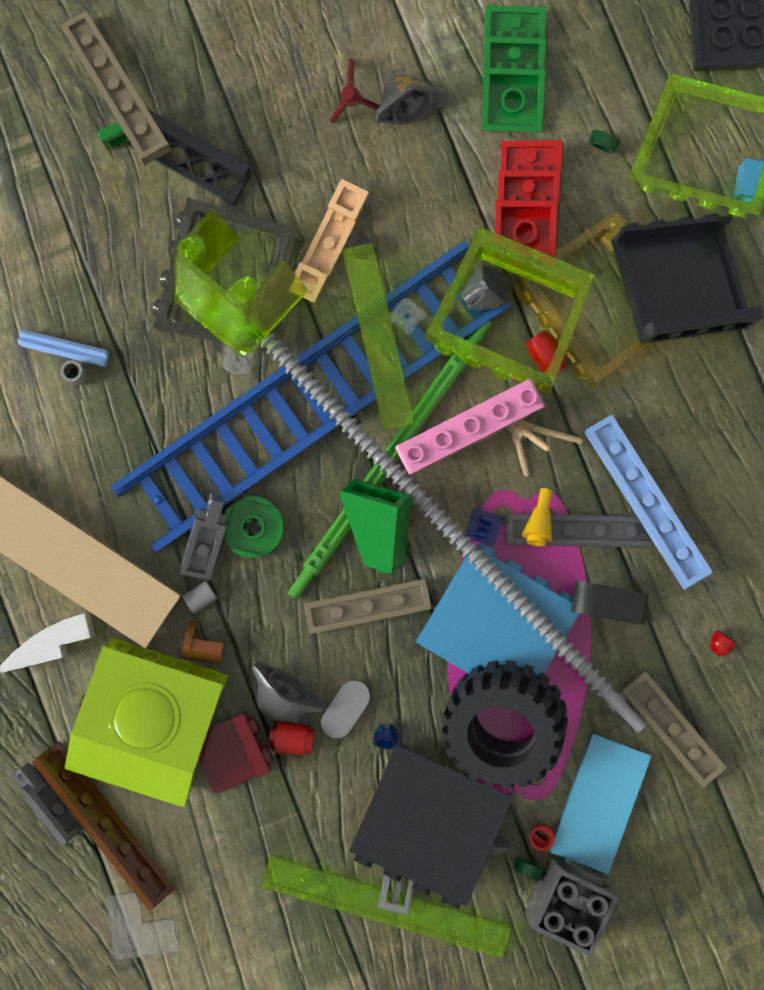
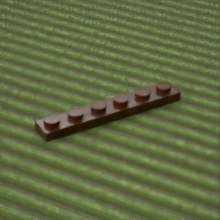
M60 741L33 760L32 763L148 911H151L172 893L175 887L90 779L85 775L64 769L68 751Z

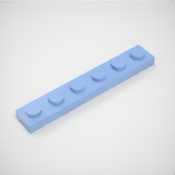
M613 415L586 429L585 435L683 590L712 574V570Z

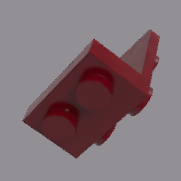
M247 711L209 728L199 761L215 793L225 791L255 776L265 775L272 769L270 764L274 762L272 754L267 745L262 746L257 735L261 733L259 725L254 716L249 717Z

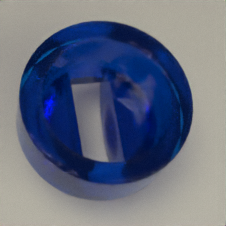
M385 723L381 724L374 733L373 744L381 749H395V746L398 745L399 732L392 724H390L389 728H385Z

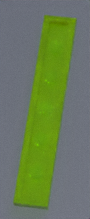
M373 243L342 249L383 431L414 425Z

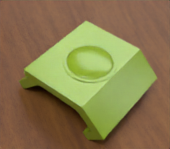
M111 637L106 647L102 646L71 733L64 769L185 807L194 786V774L229 675Z

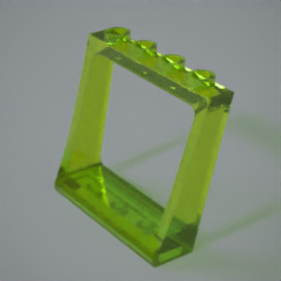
M670 73L628 180L639 182V189L657 194L658 188L670 191L668 197L686 202L688 196L699 199L698 206L716 210L717 204L729 207L728 214L746 219L747 213L761 216L764 206V165L754 199L751 202L725 197L652 177L645 173L646 165L674 99L678 95H686L764 115V97Z
M479 226L426 332L425 341L435 344V350L443 355L450 356L453 352L462 356L463 362L471 367L479 368L480 365L492 369L491 373L501 380H508L511 377L522 383L531 378L537 390L539 389L550 394L595 275ZM478 260L490 262L574 299V305L548 371H537L442 329Z

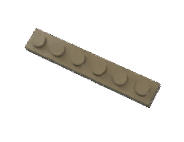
M87 10L60 25L144 166L171 151L168 142Z

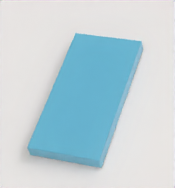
M591 733L554 833V844L548 851L609 875L651 755Z

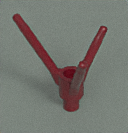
M352 58L348 60L347 86L341 91L342 100L330 118L331 123L336 122L347 106L354 107L362 104L375 111L381 106L362 97L361 92L354 86L355 65Z

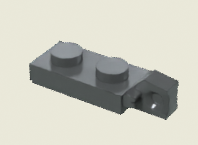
M210 493L206 510L199 508L197 515L195 514L179 569L180 575L210 581L227 527V516L221 513L224 504L222 501L223 496Z
M30 762L13 775L21 787L20 792L24 796L23 798L61 846H64L84 829L43 775H39Z

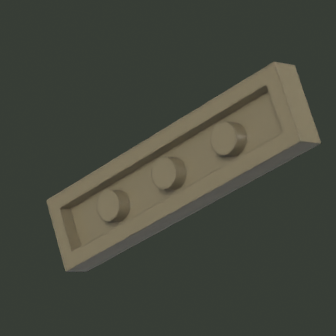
M426 579L303 604L309 634L432 609Z
M643 670L620 690L702 788L707 786L727 768L646 671Z

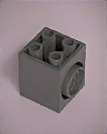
M550 855L545 866L546 872L542 881H538L524 912L533 930L592 958L619 897L602 875L572 860L566 859L563 862Z

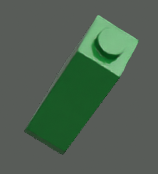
M354 479L340 491V497L363 564L376 569L378 572L392 574L406 559L411 495Z

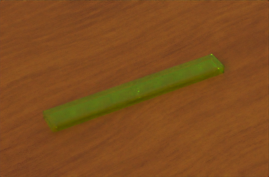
M273 855L269 857L261 888L502 959L511 930L510 925L412 897L409 915L378 909L381 887ZM388 890L387 903L392 902L394 892L392 890ZM400 893L398 905L404 906L405 894Z

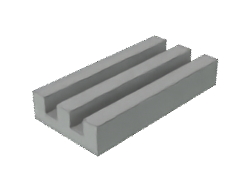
M384 875L377 908L409 915L414 882L408 881L404 906L398 905L403 877L400 882H395L392 902L387 903L386 898L390 877Z

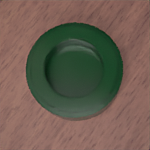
M592 130L588 140L591 146L611 154L617 152L621 142L618 138L599 130Z
M517 857L513 865L514 871L535 881H542L546 869L521 857Z

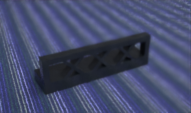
M147 108L161 133L169 141L170 148L180 147L184 150L186 160L173 163L168 160L167 154H164L154 161L234 206L252 176L250 166ZM188 153L194 155L195 157H194V158H189V154H188ZM202 161L210 164L212 175L201 178L194 175L191 164ZM188 165L189 171L185 170L182 167ZM214 167L222 172L216 173ZM231 176L239 182L232 194L229 195L220 190L217 179ZM214 180L215 186H213L212 184H210V183H208V182Z

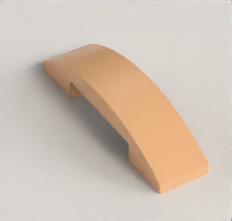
M341 178L328 204L325 217L303 261L299 263L287 287L288 291L315 304L352 234L369 195L368 191Z

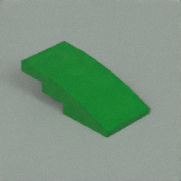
M485 5L481 130L542 132L545 88L546 7Z

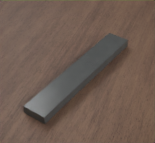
M506 514V545H530L527 543V539L522 537V532L531 514ZM551 514L552 542L545 543V546L657 548L637 516ZM678 517L692 539V517Z

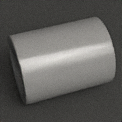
M69 360L61 366V376L70 384L79 386L86 381L87 371L78 362ZM73 368H79L77 377L70 379V371Z
M204 581L182 596L193 614L218 599L207 581Z

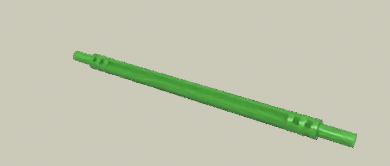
M490 321L471 333L466 341H461L451 358L446 362V365L385 449V451L389 452L387 455L389 458H395V464L400 460L395 447L417 436L458 376L463 372L465 366L477 352L476 346L492 325ZM379 464L374 465L363 481L381 486L386 480L387 472L385 470L381 472ZM345 509L342 510L320 543L315 547V550L310 554L308 560L303 564L304 570L287 592L296 600H298L312 578L320 574L323 567H325L328 560L333 556L335 550L350 531L351 526Z

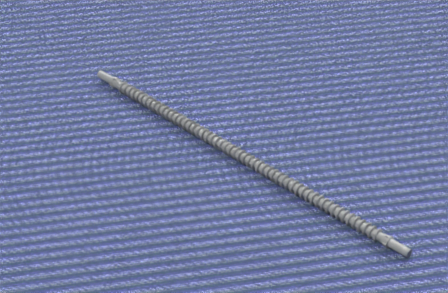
M228 293L221 302L242 322L241 326L255 336L254 341H261L260 347H266L268 349L267 354H273V360L280 361L279 367H286L285 373H291L293 375L292 380H298V386L305 387L304 393H311V400L316 399L318 401L317 406L322 405L324 407L323 412H329L331 414L329 418L336 419V426L341 425L343 427L342 432L347 431L349 433L348 438H354L356 440L354 444L362 446L361 452H368L367 458H373L375 460L373 464H379L381 466L380 471L383 472L385 470L387 472L386 478H393L392 484H398L400 486L399 491L404 490L406 494L411 495L413 499L411 503L413 505L418 504V511L423 510L425 512L424 517H430L432 519L430 523L438 525L437 531L443 530V537H450V544L455 543L457 545L456 550L459 551L461 549L464 552L462 556L470 558L469 564L475 563V570L478 571L480 569L483 572L481 576H487L489 578L488 583L495 584L494 590H501V597L506 596L508 598L507 603H513L515 605L513 609L521 611L520 617L526 616V623H532L534 625L533 630L538 629L540 631L539 636H545L547 638L545 642L553 644L552 650H559L558 656H564L566 658L565 663H571V669L579 671L578 677H585L584 683H590L592 685L591 690L596 689L598 691L597 696H602L609 704V708L613 712L616 710L639 733L647 724L625 702L626 698L611 688L612 683L605 682L606 676H599V669L594 670L592 668L593 663H587L585 661L586 656L581 657L579 655L580 649L574 650L573 642L568 643L566 641L567 636L562 637L559 634L561 630H555L553 628L554 623L547 622L548 616H541V609L536 610L534 608L535 603H529L527 601L529 597L521 595L522 589L516 590V583H510L508 581L509 576L504 577L502 575L503 570H497L495 568L497 564L489 562L490 556H483L484 550H478L476 548L477 543L472 544L470 542L471 536L465 537V530H458V523L453 524L451 522L452 517H446L444 515L446 511L438 509L439 503L433 504V497H426L427 491H421L419 489L420 484L417 483L415 485L412 482L414 478L407 477V470L401 471V464L396 465L394 463L395 458H389L387 456L389 452L381 450L382 444H375L376 438H370L368 436L370 432H364L362 430L363 425L360 424L358 426L356 424L357 418H350L351 412H344V405L339 406L337 404L338 399H332V393L325 392L326 386H319V379L314 380L312 378L313 373H307V367H301L299 359L294 360V353L289 354L287 352L288 347H282V341H276L274 339L276 335L268 333L269 327L264 328L255 314H250L231 293Z

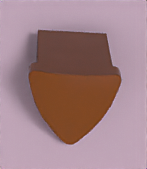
M188 621L182 648L183 658L222 665L225 654L224 644L196 639L197 623Z

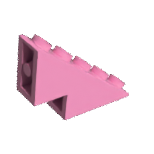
M530 378L397 445L395 448L410 475L438 464L465 448L490 438L545 407V404Z

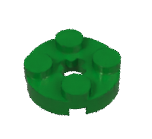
M248 496L238 500L226 510L227 527L223 537L234 553L245 558L254 559L271 554L279 546L284 534V522L281 512L270 501L262 497ZM252 519H257L258 525L262 527L261 532H255L254 536H248L249 530L244 528L245 523H251Z

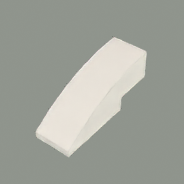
M83 613L64 619L34 635L0 665V673L68 657L66 644L96 637L91 614Z

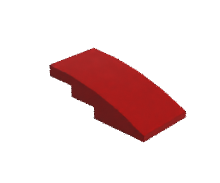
M562 140L501 141L498 200H496L494 263L556 264L564 142Z

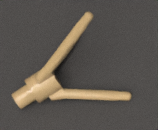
M523 419L507 427V431L512 434L511 438L515 444L525 477H528L530 473L522 442L528 438L545 451H550V446L532 432L582 444L584 441L580 437L540 427L527 421L525 422Z

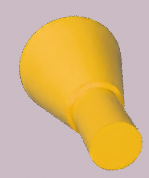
M547 488L540 489L537 507L534 508L522 532V537L527 539V543L537 547H543L545 543L552 542L551 513L549 509L552 490Z

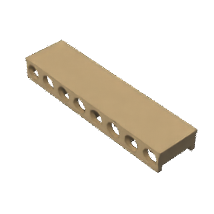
M0 474V553L145 649L149 647L168 615L183 595Z

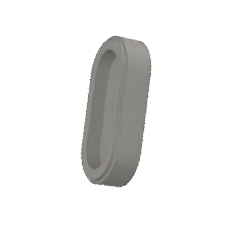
M358 680L346 682L330 703L321 720L322 729L328 736L332 738L346 736L364 711L370 699V692L363 682Z

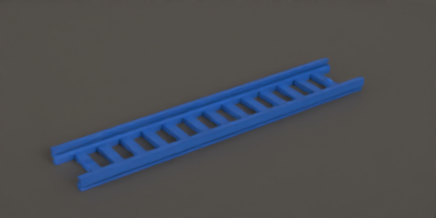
M465 240L294 358V360L299 359L301 361L299 364L301 367H308L317 361L348 405L344 412H351L350 418L511 306L508 302L502 306L487 309L484 312L483 310H468L466 307L468 304L460 297L465 285L452 268L454 264L470 254L469 245ZM440 274L473 319L460 329L457 328L427 285V283ZM414 292L418 294L448 336L436 346L431 344L402 303L405 298ZM390 309L423 353V355L408 364L377 320L378 317ZM365 326L398 371L385 381L381 379L352 338V335ZM339 344H342L373 388V390L360 399L357 398L326 354ZM282 367L110 486L113 492L120 497L140 483L171 530L151 544L156 553L190 531L195 514L182 522L150 477L152 474L165 466L197 512L199 508L206 510L207 506L203 497L175 459L188 449L193 451L222 493L220 496H223L224 507L339 427L336 426V419L329 418L331 415L329 412H323L324 407L322 405L317 406L318 401L316 399L311 400V393H304L305 387H299V381L293 380L323 423L308 434L276 389L290 378L292 379L293 375L291 373H285L286 367ZM264 396H267L298 441L284 452L251 407V405ZM240 413L273 458L259 469H257L226 425L228 421ZM215 430L248 476L233 487L201 442L202 439Z

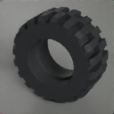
M498 660L490 661L487 663L486 668L482 665L472 668L470 674H464L459 679L457 686L454 687L442 718V723L444 724L441 730L442 739L447 742L445 749L448 755L456 757L454 764L460 770L465 768L469 772L468 776L475 781L480 778L485 781V785L492 787L495 784H501L502 788H513L514 784L524 787L531 785L532 778L535 781H539L545 777L547 770H552L557 764L567 731V707L565 701L560 700L561 692L557 686H550V678L544 673L539 675L534 673V667L525 664L524 668L516 666V661L506 660L505 665H499ZM490 707L513 709L529 721L534 733L519 741H504L495 738L481 726L477 713Z

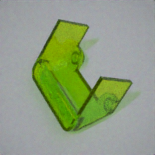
M212 208L177 247L174 300L186 313L235 354L246 355L260 344L308 290L282 260L260 284L253 278L246 277L235 282L226 291L207 275L208 272L240 239L218 212Z

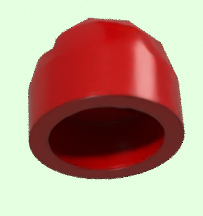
M717 629L711 636L709 643L713 653L718 656L730 654L737 645L733 639Z
M537 823L531 828L529 841L533 848L545 851L553 846L555 834L550 825ZM537 830L542 831L550 838L547 840L544 836L538 833Z

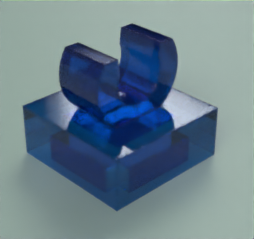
M473 508L464 536H471L470 540L494 547L503 517Z

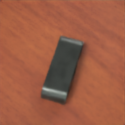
M575 581L570 612L644 625L649 594Z

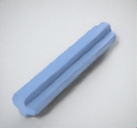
M22 330L18 339V344L22 347L102 367L107 365L109 359V352L105 349L28 330Z

